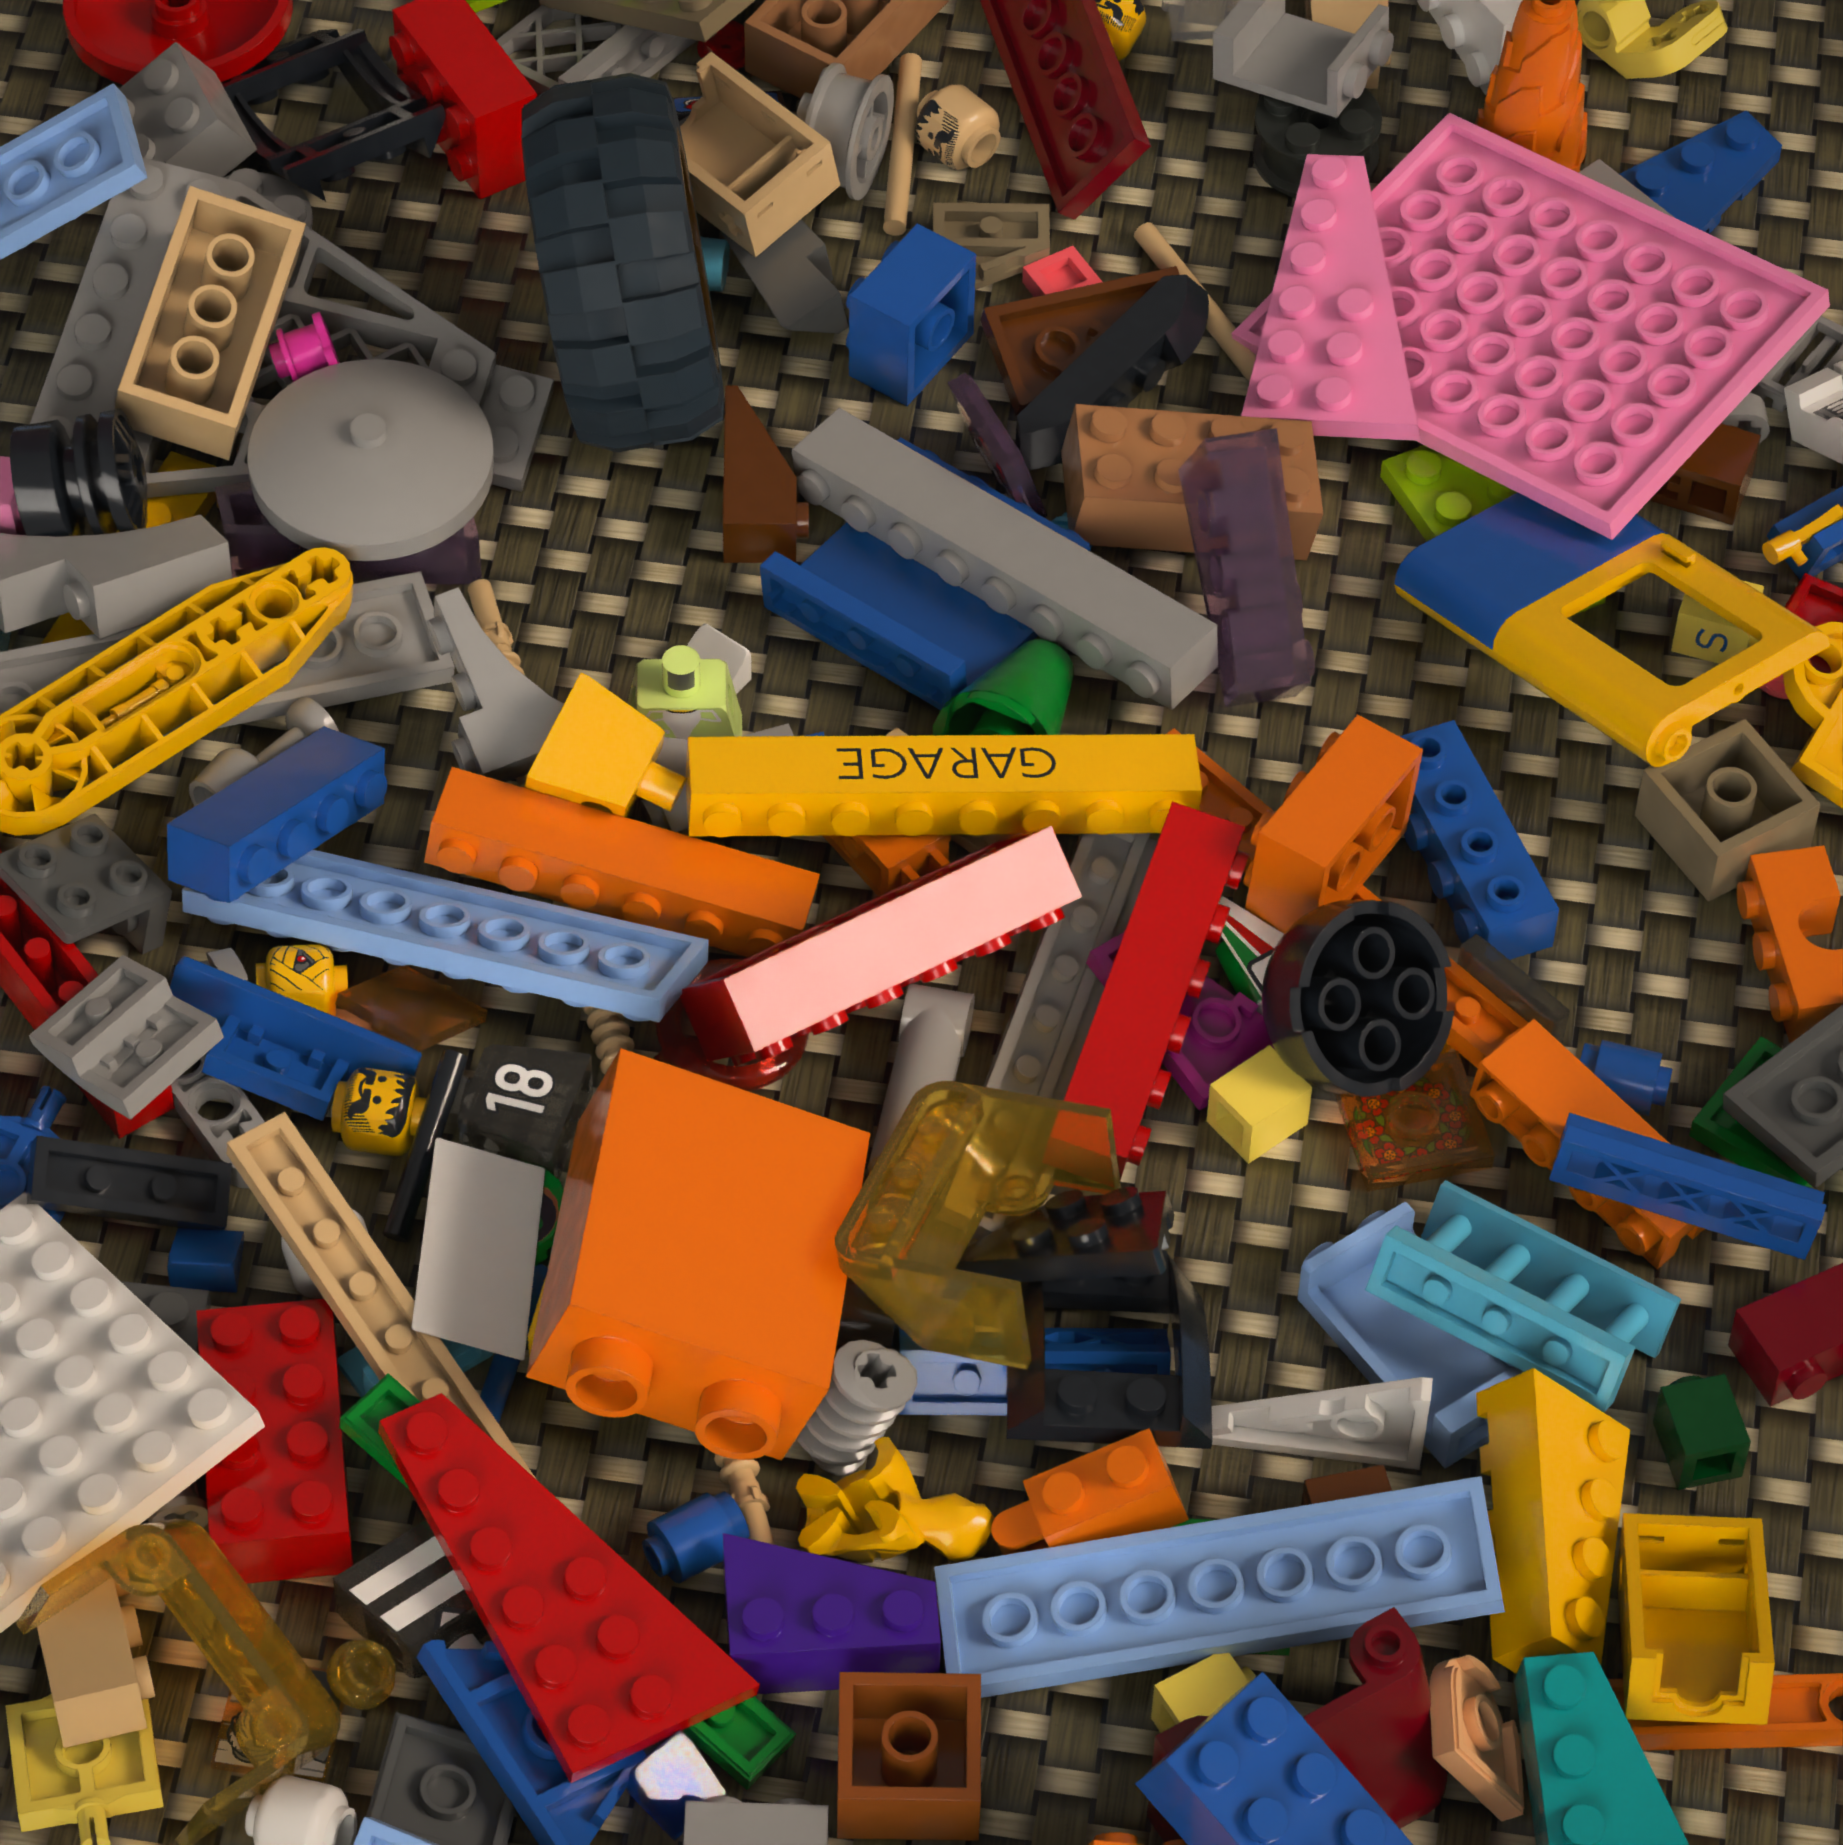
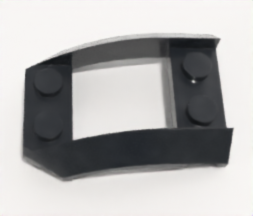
M361 28L339 36L337 29L317 30L275 47L268 56L254 67L221 82L257 148L251 155L268 169L325 202L326 199L320 180L333 182L344 179L355 172L354 166L373 158L375 160L395 158L403 154L407 147L431 159L446 118L443 105L437 103L428 107L425 96L410 88L393 73L371 46L365 30ZM338 66L353 90L372 114L290 147L265 126L249 105L262 104L276 98L279 95L278 89L292 83L310 84L320 81L330 74L329 68Z
M1165 1249L1162 1250L1167 1266L1161 1275L1005 1283L1003 1285L1001 1305H1004L1006 1341V1439L1112 1444L1150 1428L1158 1446L1211 1449L1213 1442L1211 1372L1204 1305L1201 1295ZM1044 1308L1170 1314L1173 1332L1175 1375L1045 1369Z

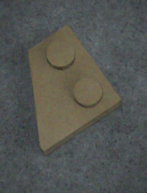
M933 202L932 231L976 253L975 290L1023 273L1024 266L1050 255L1049 204Z

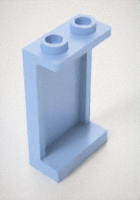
M1403 1202L1388 1212L1379 1210L1372 1213L1360 1223L1355 1232L1335 1244L1325 1242L1313 1249L1301 1266L1297 1299L1371 1384L1418 1377L1433 1378L1424 1445L1444 1468H1447L1489 1442L1488 1420L1477 1416L1476 1393L1524 1371L1365 1291L1385 1235L1394 1226H1398L1416 1235L1413 1230L1415 1211L1407 1202Z

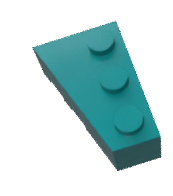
M1584 1652L1524 1657L1514 1679L1536 1845H1689L1595 1653Z

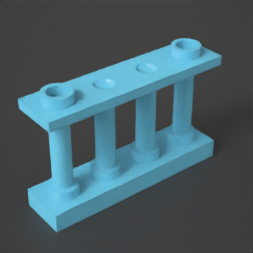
M1446 1180L1439 1187L1421 1238L1398 1226H1394L1385 1235L1365 1291L1524 1372L1531 1368L1537 1369L1602 1412H1605L1614 1403L1634 1350L1637 1349L1653 1358L1659 1355L1681 1301V1298Z

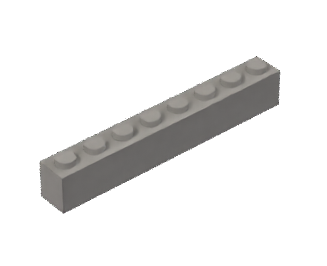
M838 408L792 448L794 474L797 477V492L809 503L821 505L845 519L855 530L868 532L890 545L903 558L914 559L936 572L946 583L952 586H960L984 600L994 611L1000 614H1007L1030 627L1040 638L1050 642L1054 641L1078 655L1091 668L1096 670L1102 669L1129 685L1139 696L1151 698L1168 709L1173 710L1218 667L1216 623L843 409Z

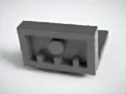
M96 814L87 816L0 853V877L64 943L72 944L108 927H112L116 933L123 935L141 954H145L163 945L172 890Z

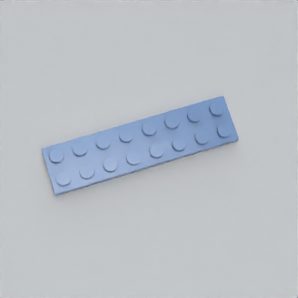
M311 850L231 903L211 900L205 894L187 887L182 889L183 912L207 917L208 920L216 924H237L266 931L267 934L276 938L293 937L323 944L332 951H353L383 958L384 961L392 965H414L440 971L445 976L453 979H474L500 985L505 990L513 993L530 992L560 999L565 1004L573 1007L590 1006L620 1013L633 1021L651 1020L660 1022L682 995V989L694 980L708 962V939L317 850Z
M1481 1476L934 1567L946 1673L981 1674V1698L1197 1663L1213 1654L1230 1653L1234 1657L1350 1638L1355 1630L1365 1622L1393 1607L1397 1609L1410 1628L1505 1612Z

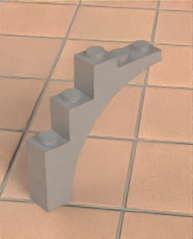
M201 514L155 527L111 534L53 537L0 533V629L4 633H8L68 612L75 620L81 619L99 639L149 623L207 586L232 579L228 541Z
M459 587L436 595L434 602L435 618L427 620L428 628L440 655L450 653L458 671V674L451 676V681L464 711L474 709V712L459 717V739L451 742L457 763L462 770L503 782L528 774L564 703L549 696L512 666L481 629ZM789 723L744 736L794 735ZM664 737L663 746L656 763L685 776L687 739ZM684 785L671 812L645 799L640 801L641 810L647 824L689 836L686 785ZM697 836L695 838L701 839L706 836Z

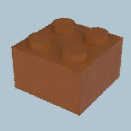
M840 1672L837 1839L979 1840L981 1808V1674Z

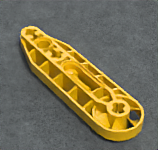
M326 547L313 548L287 563L211 584L0 715V832L15 836L38 835L65 825L289 683L333 628L339 625L347 616L353 598V575L350 570V563L346 557L334 549ZM285 659V661L263 674L264 671ZM241 686H244V687L240 688L239 690H237L236 692H234V693H232L231 695H229L228 697H226L225 699L221 700V701L218 702L217 704L213 705L215 702H217L218 700L222 699L223 697H225V696L228 695L229 693L233 692V691L236 690L237 688H239V687H241ZM191 717H194L193 719H191V720L188 721L187 723L183 724V725L180 726L179 728L175 729L174 731H172L171 733H169L168 735H166V736L163 737L164 734L168 733V732L171 731L172 729H174V728H176L177 726H179L180 724L184 723L185 721H187V720L190 719ZM142 748H144V750H142L141 752L137 753L136 755H134V756L131 757L130 759L126 760L125 762H123L122 764L118 765V766L115 767L114 769L112 768V767H114L115 765H117V764H119L120 762H122L123 760H125L126 758L130 757V756L133 755L134 753H136V752H138L139 750H141ZM75 788L65 798L53 796L55 791Z

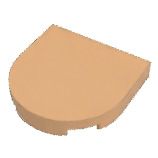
M1471 1655L1455 1657L1438 1663L1432 1671L1429 1685L1431 1693L1430 1717L1433 1758L1501 1822L1523 1815L1525 1807L1519 1735L1514 1720L1503 1723L1500 1711L1491 1693L1501 1689L1497 1679L1483 1662Z

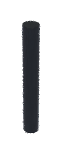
M449 1049L442 1051L382 1233L385 1237L392 1240L408 1242L432 1169L435 1139H442L468 1057L460 1052Z

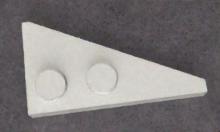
M1418 1377L1212 1406V1445L1376 1465L1384 1464L1385 1466L1419 1470L1431 1402L1433 1378Z

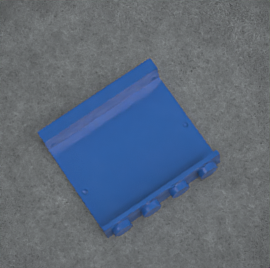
M901 437L897 440L1090 551V543L1083 540L1075 531L1056 525L1037 514L1027 504L1015 502L990 488L982 479L976 476H969L942 461L932 451L923 450ZM845 523L801 565L776 551L760 565L765 608L940 710L953 696L1029 640H1034L1038 636L1033 629L1007 614H1000L994 611L984 600L960 586H952L946 583L936 572L914 559L903 558L890 545L868 532L855 530L848 523Z

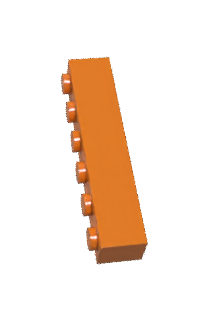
M451 767L431 821L424 863L444 868L452 873L469 875L506 886L514 891L527 892L565 903L575 909L588 910L620 920L708 939V946L746 957L754 955L805 930L820 874L695 837H689L685 834L455 767Z

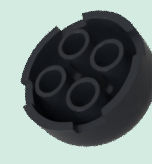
M1358 899L1336 901L1317 907L1298 919L1284 933L1275 946L1268 961L1262 985V1011L1266 1030L1283 1062L1309 1084L1336 1094L1362 1097L1377 1096L1391 1091H1403L1416 1083L1429 1071L1442 1052L1448 1039L1454 1016V1010H1446L1447 983L1444 968L1451 967V962L1441 939L1431 925L1419 914L1403 905L1386 901Z

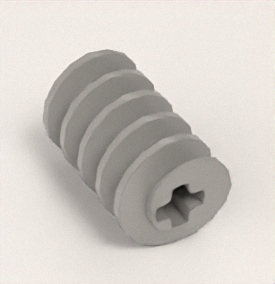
M867 1340L848 1342L838 1349L835 1354L829 1391L798 1435L797 1439L800 1445L810 1454L812 1460L821 1469L836 1476L853 1473L864 1464L867 1456L872 1453L876 1446L874 1442L884 1436L886 1430L893 1424L896 1416L904 1409L906 1402L912 1398L917 1387V1370L907 1357L893 1349L885 1348L879 1343Z

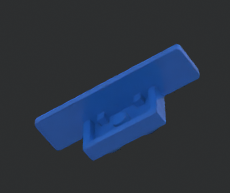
M181 957L175 966L170 984L173 996L216 1018L224 1035V1038L207 1052L202 1073L321 1121L324 1120L333 1104L338 1082H348L352 1073L358 1068L408 1073L416 1077L422 1058L421 1052L417 1049L189 957Z

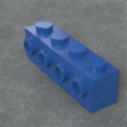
M1452 720L1400 736L1423 749L1404 837L1412 851L1419 850L1428 866V878L1434 894L1439 899L1445 898L1454 913V926L1460 942L1465 947L1471 946L1483 968L1553 947L1559 907L1456 722Z
M323 726L167 823L168 880L201 892L214 901L231 903L240 898L249 890L277 874L283 868L384 804L387 790L385 748Z

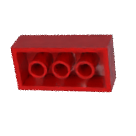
M325 1299L196 1310L199 1356L259 1411L265 1425L263 1429L205 1473L209 1545L216 1587L354 1573L344 1432L339 1428L340 1418L343 1416L334 1312Z

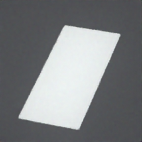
M435 1139L412 1330L521 1361L524 1360L545 1176L544 1168L445 1139Z

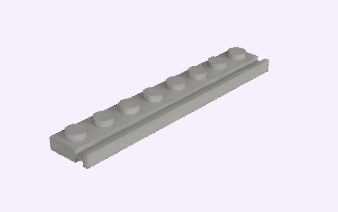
M1150 833L1079 835L1068 865L1082 897L1062 906L1065 918L1044 927L932 1220L976 1240H980L1043 1206L1058 1165L1056 1162L1045 1159L1051 1133L1105 988L1086 962L1091 950L1126 930L1157 845L1156 841L1149 838Z

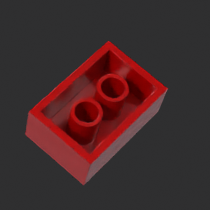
M414 0L392 9L394 35L389 37V45L396 61L397 76L410 88L425 96L428 107L437 103L443 105L446 118L436 144H439L447 155L448 164L455 178L459 182L466 180L480 200L526 181L522 152V108L535 99L537 93L466 0Z

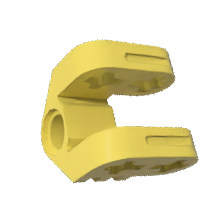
M1579 0L1577 4L1578 31L1581 32L1582 43L1626 79L1655 78L1672 74L1691 63L1724 36L1728 29L1719 2L1716 0H1705L1686 6L1656 27H1650L1649 25L1651 16L1645 0Z

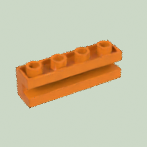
M1535 1019L1531 1020L1479 1063L1469 1094L1475 1100L1478 1109L1489 1121L1501 1124L1522 1144L1525 1153L1535 1164L1547 1167L1550 1171L1553 1167L1569 1112L1669 1143ZM1568 1186L1571 1195L1581 1207L1597 1213L1616 1231L1619 1240L1626 1249L1635 1255H1642L1656 1269L1660 1268L1675 1255L1681 1239L1686 1234L1693 1240L1705 1230L1698 1226Z

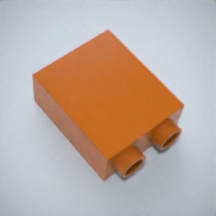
M620 1048L577 1123L526 1377L566 1390L567 1396L576 1406L594 1415L616 1418L637 1413L695 1432L698 1441L706 1449L726 1458L748 1460L765 1455L782 1461L830 1388L870 1133Z

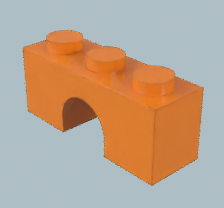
M1824 845L1750 855L1745 881L1738 882L1737 904L1740 915L1744 920L1751 919L1755 932L1752 944L1756 966L1760 971L1767 970L1770 979L1769 1005L1771 1014L1775 1022L1783 1021L1789 1043H1792L1843 1005V949H1824L1806 939V937L1832 933L1841 897Z

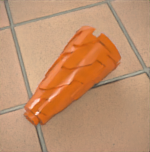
M1523 0L1520 2L1511 32L1506 31L1499 66L1495 65L1491 73L1483 109L1478 108L1475 125L1573 171L1580 172L1581 163L1585 162L1587 149V112H1584L1585 85L1580 83L1582 37L1581 32L1578 31V15L1575 0Z

